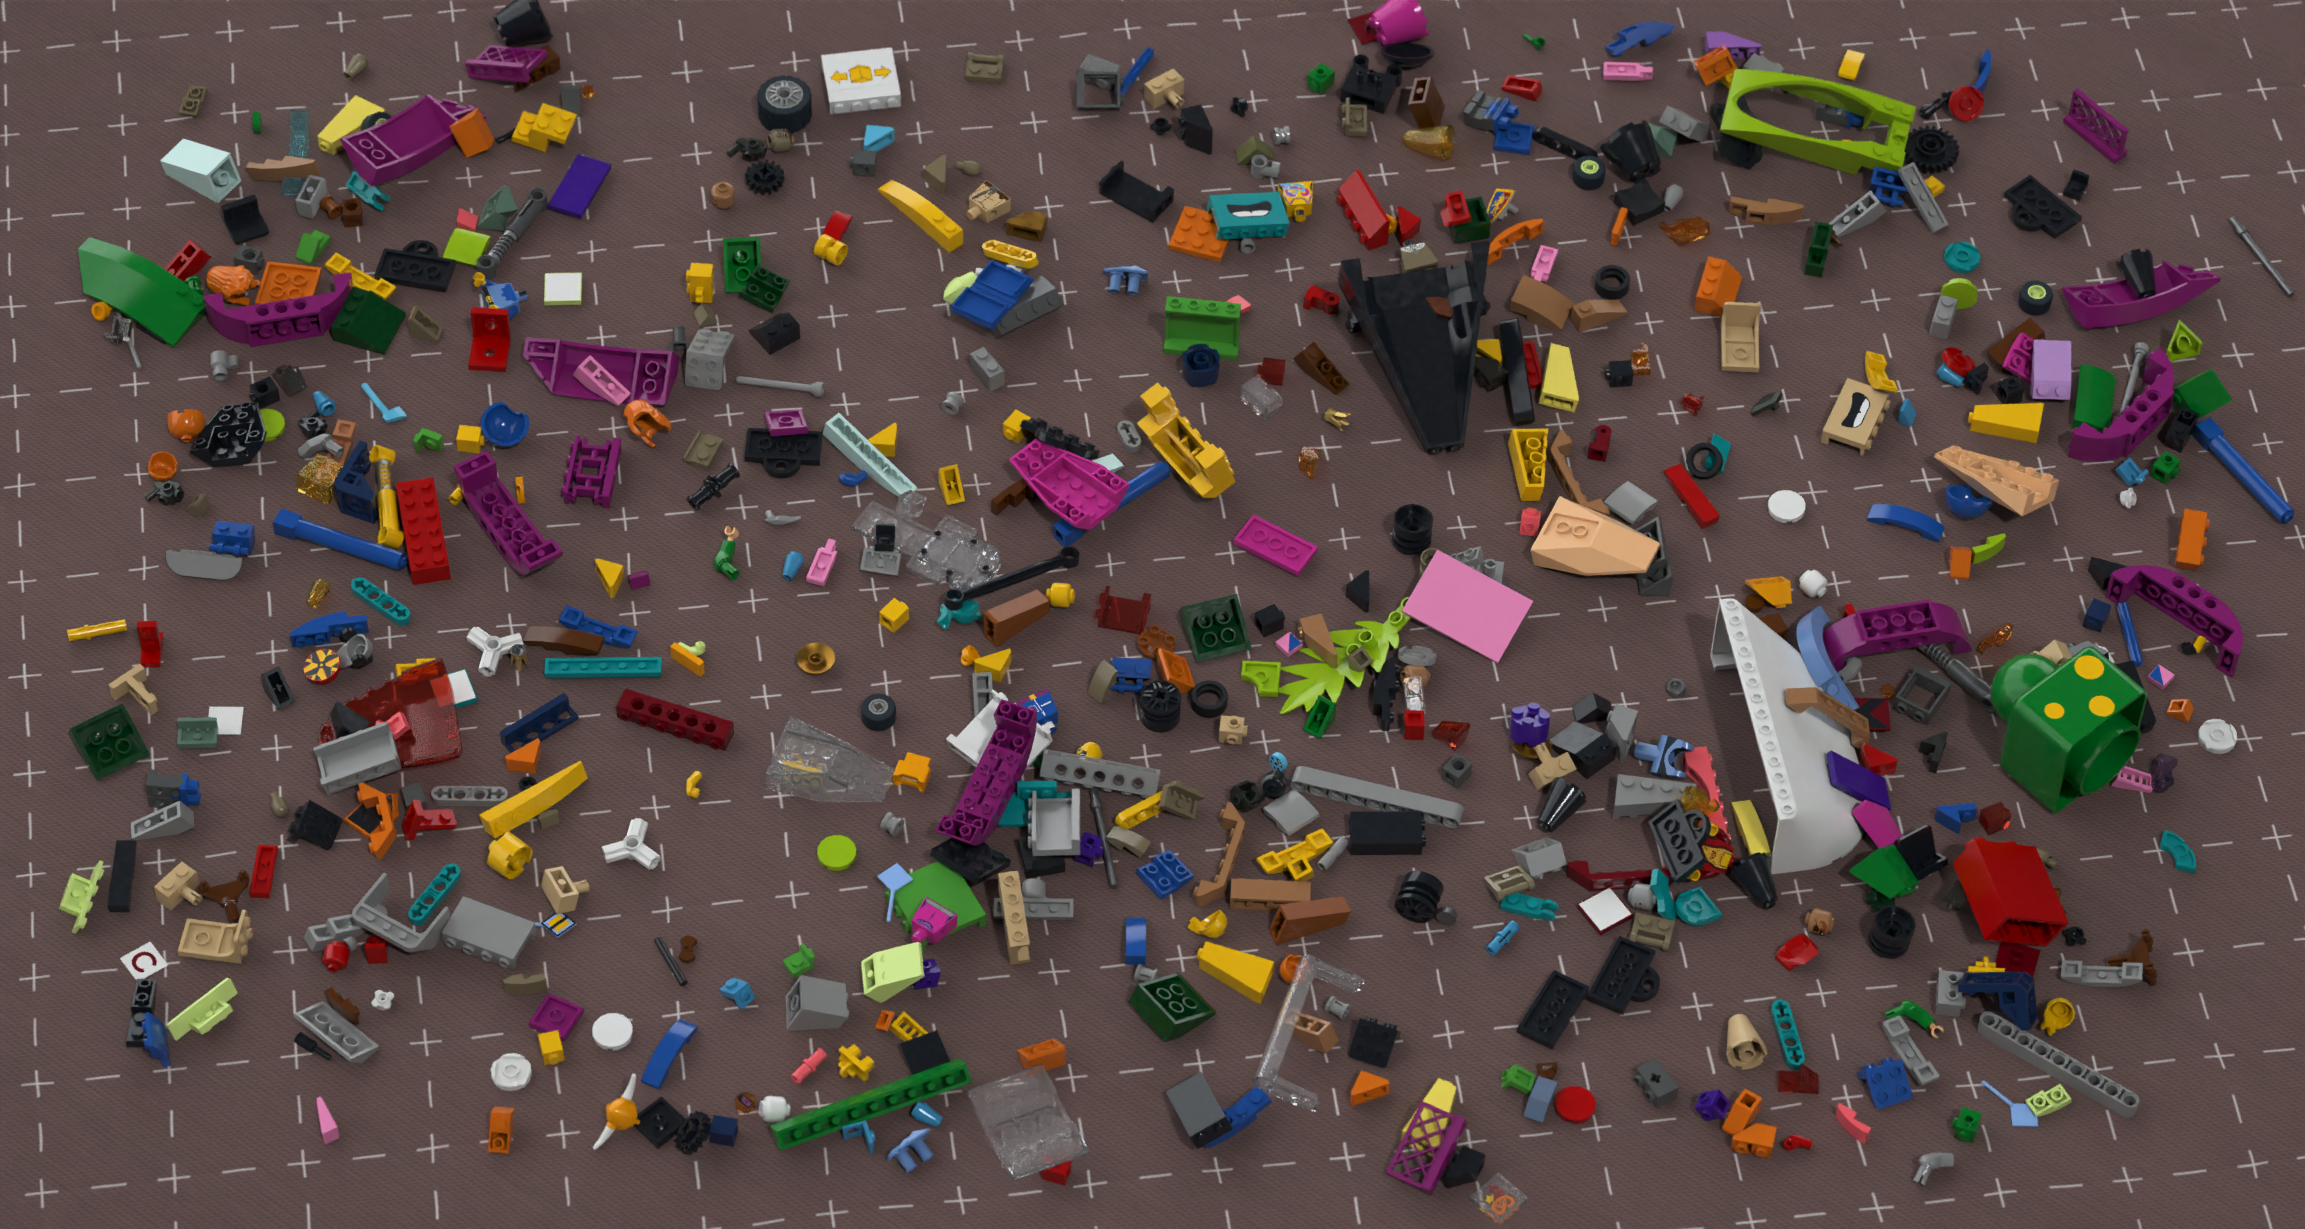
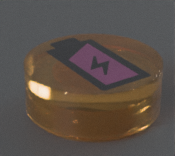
M743 1092L736 1096L735 1107L739 1112L749 1113L754 1110L756 1101L751 1093Z

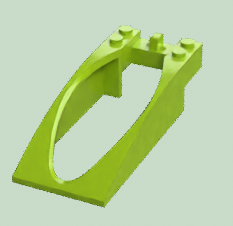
M1735 69L1720 132L1851 175H1856L1861 166L1872 170L1874 167L1898 171L1903 166L1906 153L1904 152L1916 106L1866 90L1822 79L1779 72ZM1775 87L1865 117L1862 127L1864 130L1867 129L1871 121L1889 126L1885 145L1873 141L1816 139L1789 132L1747 115L1739 109L1737 100L1746 93Z

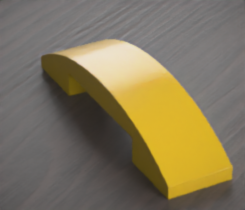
M335 253L325 264V267L333 275L351 272L353 287L371 291L384 300L396 289V286L382 278L378 281L351 266V261L338 253Z
M1866 351L1865 368L1870 385L1875 389L1897 393L1898 388L1895 381L1889 380L1886 375L1885 368L1887 362L1884 355Z
M1322 828L1306 835L1305 841L1278 853L1271 851L1258 857L1256 860L1267 874L1282 873L1288 871L1287 862L1304 854L1307 861H1310L1333 845V841Z

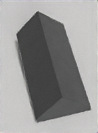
M1658 516L1635 529L1660 543V547L1647 572L1633 573L1638 579L1640 594L1646 596H1669L1674 579L1661 518Z

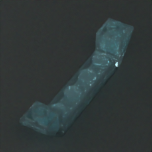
M291 110L289 122L291 136L288 156L307 159L310 139L309 110ZM283 178L282 194H299L301 188H303L302 186H304L305 178Z

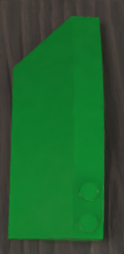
M91 237L78 248L83 295L86 294L107 303V305L144 326L154 335L164 339L165 343L172 348L206 315L204 297L167 270L144 257L120 246Z

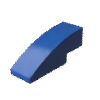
M1126 917V965H1146V918Z

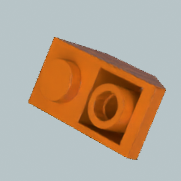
M1744 1089L1734 1102L1722 1130L1734 1136L1748 1128L1760 1112L1762 1098Z
M495 1106L491 1110L488 1152L509 1153L514 1129L515 1108Z
M1756 1123L1733 1136L1730 1150L1741 1154L1756 1155L1760 1158H1771L1777 1127Z

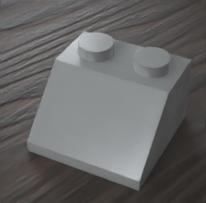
M1616 704L1614 711L1610 710L1608 714V724L1605 733L1617 745V759L1619 762L1624 763L1635 736L1638 711Z
M1547 837L1511 850L1518 865L1533 879L1542 877L1543 873L1548 871H1559L1562 866L1567 865L1561 842Z

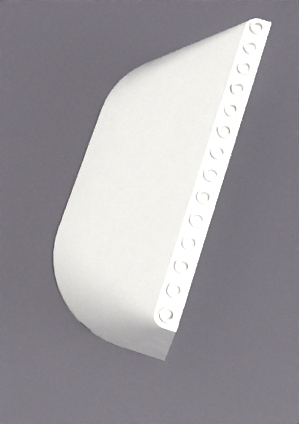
M1732 598L1720 599L1710 656L1714 671L1737 668L1778 816L1773 852L1768 857L1771 873L1779 874L1811 870L1832 864V861L1840 857L1843 858L1851 852L1865 833L1864 828L1851 812L1862 801L1853 795H1848L1839 788L1833 787L1830 782V771L1827 767L1826 754L1831 750L1859 764L1851 742L1852 738L1849 728L1827 717L1812 706L1802 713L1790 709L1785 702L1786 689L1816 687L1824 692L1822 687H1818L1813 680L1801 653L1737 600Z

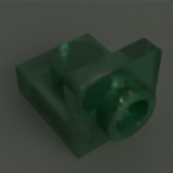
M1871 887L1870 893L1866 895L1867 905H1870L1871 912H1878L1886 906H1895V898L1890 899L1881 892L1876 891L1873 887Z

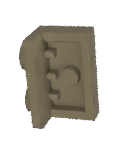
M1346 98L1345 105L1342 104V115H1345V118H1342V129H1345V136H1367V105H1350L1349 98Z
M1172 781V783L1163 785L1159 807L1189 821L1194 820L1197 803L1203 800L1205 795L1195 788L1184 786L1180 781Z

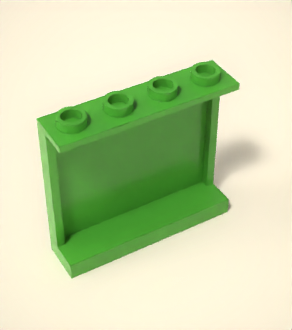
M1167 296L1165 307V354L1183 355L1192 345L1207 344L1209 348L1213 350L1215 348L1218 351L1220 359L1237 361L1241 303Z
M940 861L909 873L913 881L895 892L893 902L894 913L897 918L900 917L902 919L903 928L911 934V937L914 934L912 931V919L926 896L957 914V927L949 934L975 923L979 929L986 926V914L963 876ZM886 887L884 894L889 903L891 891ZM927 940L921 943L922 953L925 952V945L930 943Z

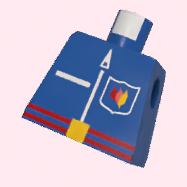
M1048 688L1015 702L1018 705L1037 711V723L1041 726L1042 724L1047 726L1051 731V735L1056 732L1057 727L1055 724L1058 723V710Z

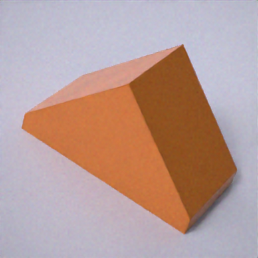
M1950 546V578L1969 580L1972 554L1970 548Z
M537 738L505 756L507 770L536 774L541 756L540 740Z
M1361 1070L1351 1091V1107L1388 1095L1389 1081Z

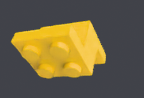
M542 103L538 115L523 111L511 141L542 152H546L551 140L565 145L577 114Z

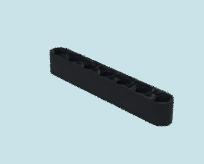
M1514 318L1501 321L1499 325L1515 422L1517 426L1533 423L1536 421L1519 320Z

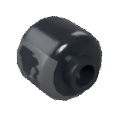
M1278 770L1267 772L1261 781V791L1266 797L1271 799L1281 797L1288 786L1286 775Z

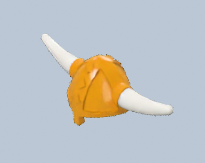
M632 1074L624 1094L619 1099L606 1105L607 1123L600 1138L593 1146V1150L600 1147L614 1130H626L634 1124L639 1125L637 1108L632 1100L636 1084V1074Z

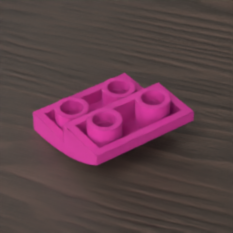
M2022 332L2014 341L2002 367L2031 384L2034 339Z

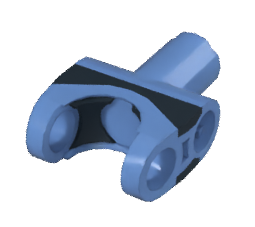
M1661 735L1658 746L1638 742L1634 749V757L1653 762L1650 771L1652 774L1683 780L1686 777V773L1676 768L1675 760L1683 752H1693L1695 746L1675 737Z

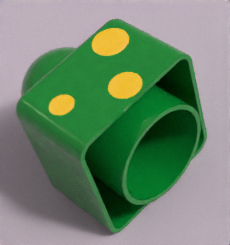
M2094 647L2083 648L2060 666L2052 660L2036 654H2023L2011 658L1998 669L1991 684V701L1994 710L2000 719L2008 725L2000 758L2001 768L2053 813L2060 812L2082 794L2090 795L2100 790L2129 761L2140 741L2141 731L2139 727L2148 692Z

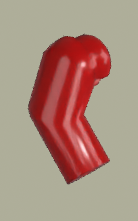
M1796 1134L1783 1141V1147L1788 1151L1799 1147L1810 1150L1813 1144L1812 1140Z

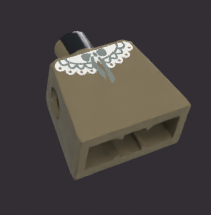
M1407 239L1403 242V247L1400 248L1399 254L1402 273L1438 268L1437 258L1425 243L1414 244L1412 239Z

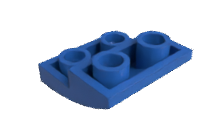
M1170 849L1154 856L1153 862L1138 868L1136 873L1160 899L1179 890L1194 877L1192 872Z
M149 1012L144 1013L145 1021L142 1022L143 1033H147V1038H144L145 1050L150 1051L152 1058L157 1057V1060L161 1059L163 1067L171 1066L166 1028L157 1017Z

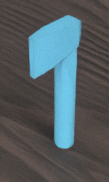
M367 383L361 385L363 391L383 414L382 418L385 422L390 423L407 417L400 406L388 410Z

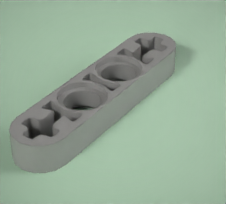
M437 786L432 789L431 797L432 802L437 806L494 807L508 800V792L504 787ZM458 793L465 794V797L462 799H456L455 795ZM478 793L485 795L482 799H476L474 796Z

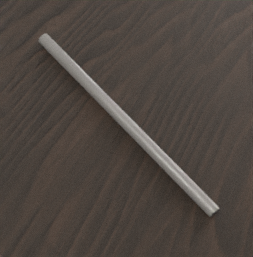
M114 308L137 369L141 370L142 366L121 312Z

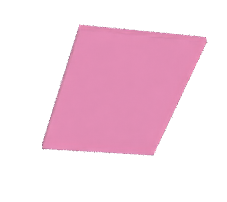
M1437 550L1402 612L1498 664L1533 601Z

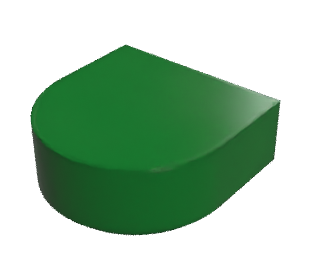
M253 112V132L255 134L261 133L262 122L260 112Z

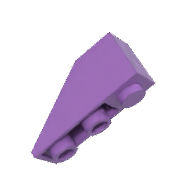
M1706 32V54L1725 45L1732 59H1749L1753 53L1760 56L1761 44L1726 32Z

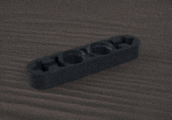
M1538 126L1532 134L1533 139L1537 143L1575 160L1583 156L1598 158V154L1594 149L1546 127Z

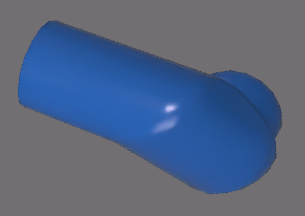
M864 470L856 475L850 473L839 475V481L851 487L857 486L868 478Z

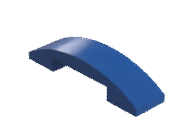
M1986 49L1980 60L1978 73L1981 75L1975 86H1971L1978 89L1981 94L1987 86L1992 63L1991 52Z
M1873 504L1867 517V521L1882 526L1889 522L1921 532L1922 538L1938 543L1945 529V526L1935 519L1916 510L1897 505Z
M566 605L559 619V622L568 629L603 636L605 638L603 644L615 647H631L638 633V630L621 624L617 628L584 616V611Z
M679 1019L659 1043L645 1069L641 1082L659 1090L669 1075V1068L685 1043L690 1042L698 1026Z

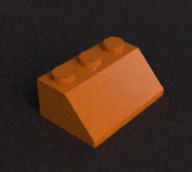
M1708 256L1697 292L1694 311L1722 317L1724 303L1735 302L1742 276L1726 260Z

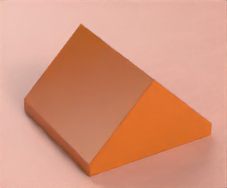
M476 108L449 126L466 158L490 149L495 140L479 108Z
M1159 648L1157 667L1162 681L1174 684L1180 693L1191 692L1195 684L1187 659Z
M1056 1039L1016 1050L1027 1077L1065 1065V1046Z

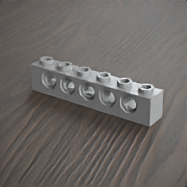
M1045 749L1040 776L1048 781H1055V779L1063 780L1065 784L1073 785L1074 783H1079L1086 788H1094L1096 786L1108 792L1118 790L1125 795H1132L1134 793L1140 794L1142 798H1149L1157 793L1161 770ZM1062 764L1066 767V770L1063 772L1058 771L1056 766ZM1077 768H1083L1086 773L1084 775H1079L1076 773L1075 770ZM1101 771L1105 774V777L1099 779L1095 776V773ZM1121 775L1124 777V781L1117 782L1114 776ZM1139 778L1143 780L1144 784L1138 786L1134 784L1133 780Z

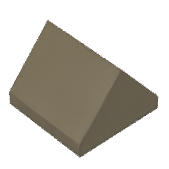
M701 303L694 312L699 327L717 323L712 308Z
M201 493L194 497L186 512L202 517L210 505L206 493Z
M1362 646L1347 657L1349 668L1360 672L1373 662V659Z
M552 808L535 816L542 830L560 823L557 809Z

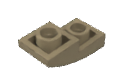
M189 85L187 95L183 97L179 114L197 117L206 99L207 87Z
M1105 660L1098 666L1088 690V694L1100 704L1107 701L1109 688L1115 685L1118 673Z
M1113 826L1105 840L1120 851L1125 846L1139 858L1151 843L1143 836L1119 826Z
M521 973L503 980L504 992L508 995H530L548 990L547 979L544 973L533 975L528 979H524Z

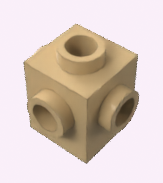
M1221 715L1219 743L1242 745L1243 737H1247L1248 726L1244 725V717Z

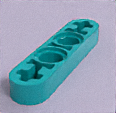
M358 577L352 580L351 591L360 600L399 626L407 625L410 622V610L365 578ZM371 594L379 595L377 599L369 598ZM385 604L393 605L390 609L383 608Z
M447 864L408 911V919L412 925H423L459 882L461 871L458 865ZM440 884L446 886L442 891L436 890L435 887ZM429 898L434 900L430 905L423 903L424 900Z
M1776 1000L1772 1004L1771 1016L1786 1065L1791 1070H1800L1804 1065L1805 1055L1790 1006L1784 1000ZM1777 1008H1781V1010H1784L1783 1017H1781L1780 1010H1778ZM1783 1023H1787L1790 1025L1791 1028L1788 1030H1784L1780 1027V1025ZM1792 1040L1796 1045L1793 1047L1787 1046L1785 1041ZM1793 1053H1795L1796 1060H1799V1062H1795V1060H1792Z

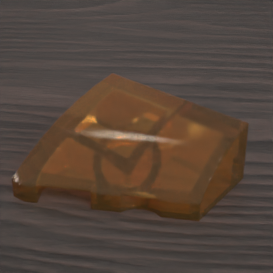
M1699 216L1677 219L1676 224L1668 225L1665 222L1659 223L1661 230L1680 246L1710 235L1709 221Z
M2011 623L2000 624L1979 643L1976 651L1983 655L1989 647L1992 648L1996 645L2000 648L2011 636L2014 625Z

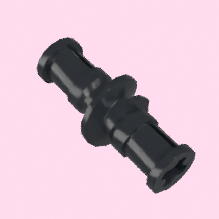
M729 463L727 468L716 476L708 475L707 480L703 481L705 486L699 488L692 496L687 497L690 506L698 511L700 506L709 501L713 495L720 498V490L725 488L734 478L740 477L737 468Z

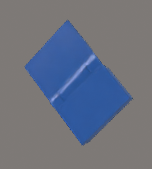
M991 260L970 288L966 287L951 305L950 311L993 330L1033 283L1034 279L1011 267Z

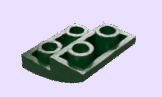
M757 265L742 290L740 297L773 313L784 295L790 280Z

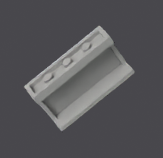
M387 722L376 724L370 728L359 730L356 733L313 748L321 771V785L327 795L402 769L393 731Z
M1080 788L1072 789V798L1038 799L1037 792L1032 791V798H1029V810L1032 811H1028L1030 823L1028 824V835H1032L1028 836V848H1032V855H1080Z
M463 896L441 934L443 944L449 948L461 950L467 955L480 957L486 962L496 963L502 968L515 970L516 959L528 939L533 940L536 935L535 922Z

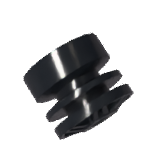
M1407 504L1398 508L1393 520L1392 543L1398 551L1410 555L1421 554L1424 550L1428 549L1432 538V513L1426 507L1418 504Z
M1159 680L1150 682L1141 692L1140 720L1148 730L1164 733L1171 731L1180 721L1181 693L1170 682Z
M1423 871L1408 872L1404 876L1394 907L1398 914L1409 921L1416 923L1430 922L1434 918L1444 886L1437 877Z
M1886 906L1876 913L1868 936V943L1873 952L1887 959H1896L1907 952L1916 928L1915 919L1911 913L1899 906Z

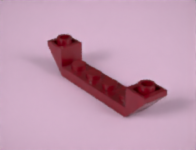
M1576 860L1568 862L1566 874L1568 878L1588 891H1602L1608 887H1611L1612 890L1630 889L1638 883L1650 885L1652 870L1596 872L1590 874L1588 861ZM1665 862V869L1660 870L1669 879L1668 884H1670L1673 878Z

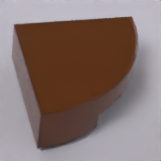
M1558 1063L1537 1064L1538 1076L1552 1080L1557 1073Z

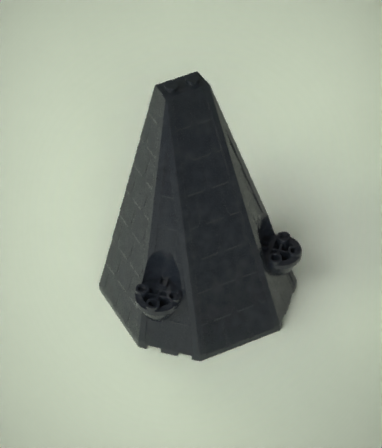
M1489 240L1470 243L1465 261L1460 262V265L1456 266L1455 269L1450 265L1443 268L1366 277V281H1363L1360 258L1342 260L1337 277L1338 285L1350 306L1345 329L1350 334L1358 333L1362 329L1425 453L1439 454L1442 453V450L1447 449L1450 452H1454L1464 447L1480 317L1486 315L1487 311L1491 308L1490 302H1487L1483 294L1490 248ZM1426 297L1449 299L1452 318L1447 319L1436 316L1429 306Z

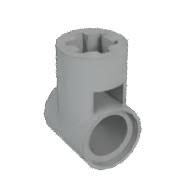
M1255 155L1251 161L1250 174L1257 179L1265 176L1278 178L1281 162L1267 160L1263 155Z

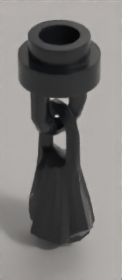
M1945 90L1941 94L1942 99L1939 98L1929 104L1922 105L1919 110L1920 117L1930 120L1932 115L1943 107L1944 102L1949 104L1950 96L1954 91Z

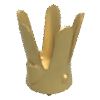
M1331 407L1326 412L1323 411L1325 414L1324 421L1332 423L1342 432V424L1349 425V422L1341 417L1345 418L1346 416H1351V414L1336 411Z
M522 644L513 645L510 649L511 659L509 667L512 666L515 659L517 671L520 672L522 669V659L527 666H530L526 656L525 647Z

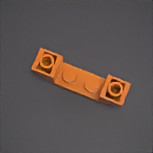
M361 782L358 783L360 791H357L359 802H363L366 809L376 806L379 816L382 815L383 821H380L382 831L370 834L371 842L368 843L371 854L375 853L377 859L380 860L397 837L390 803L384 793Z

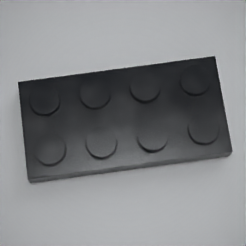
M1553 970L1517 1027V1033L1553 1050L1588 994L1590 987Z

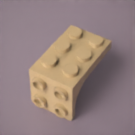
M1724 303L1721 319L1722 371L1759 372L1758 335L1761 310L1759 303Z
M242 910L239 922L235 924L187 918L178 948V956L241 964L243 956L246 957L248 953V940H251L253 935V929L250 928L251 918L248 917L247 910Z

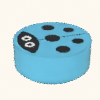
M1275 752L1269 757V763L1274 770L1282 772L1287 768L1288 763L1283 754Z

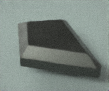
M1773 392L1765 395L1753 407L1751 415L1755 416L1770 408L1773 411L1779 408L1778 403L1783 396L1782 392Z

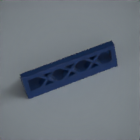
M563 693L501 730V743L512 753L516 750L511 744L523 742L521 746L523 747L537 738L542 742L578 720L579 716L569 706V698ZM566 711L571 715L567 719L559 718ZM548 722L555 723L551 729L543 728L544 724ZM531 732L539 733L536 738H527Z

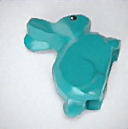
M974 600L964 601L963 607L959 610H950L943 603L939 610L940 617L937 620V624L941 625L943 630H948L952 619L961 624H971L976 620L979 621L982 619V614L978 609L979 603Z

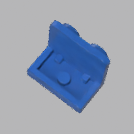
M1892 1057L1881 1060L1880 1065L1875 1066L1874 1063L1862 1066L1863 1070L1857 1072L1859 1080L1866 1079L1876 1109L1888 1107L1913 1097L1902 1059L1893 1060Z

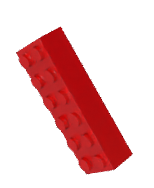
M430 477L396 483L413 585L451 579L434 478Z

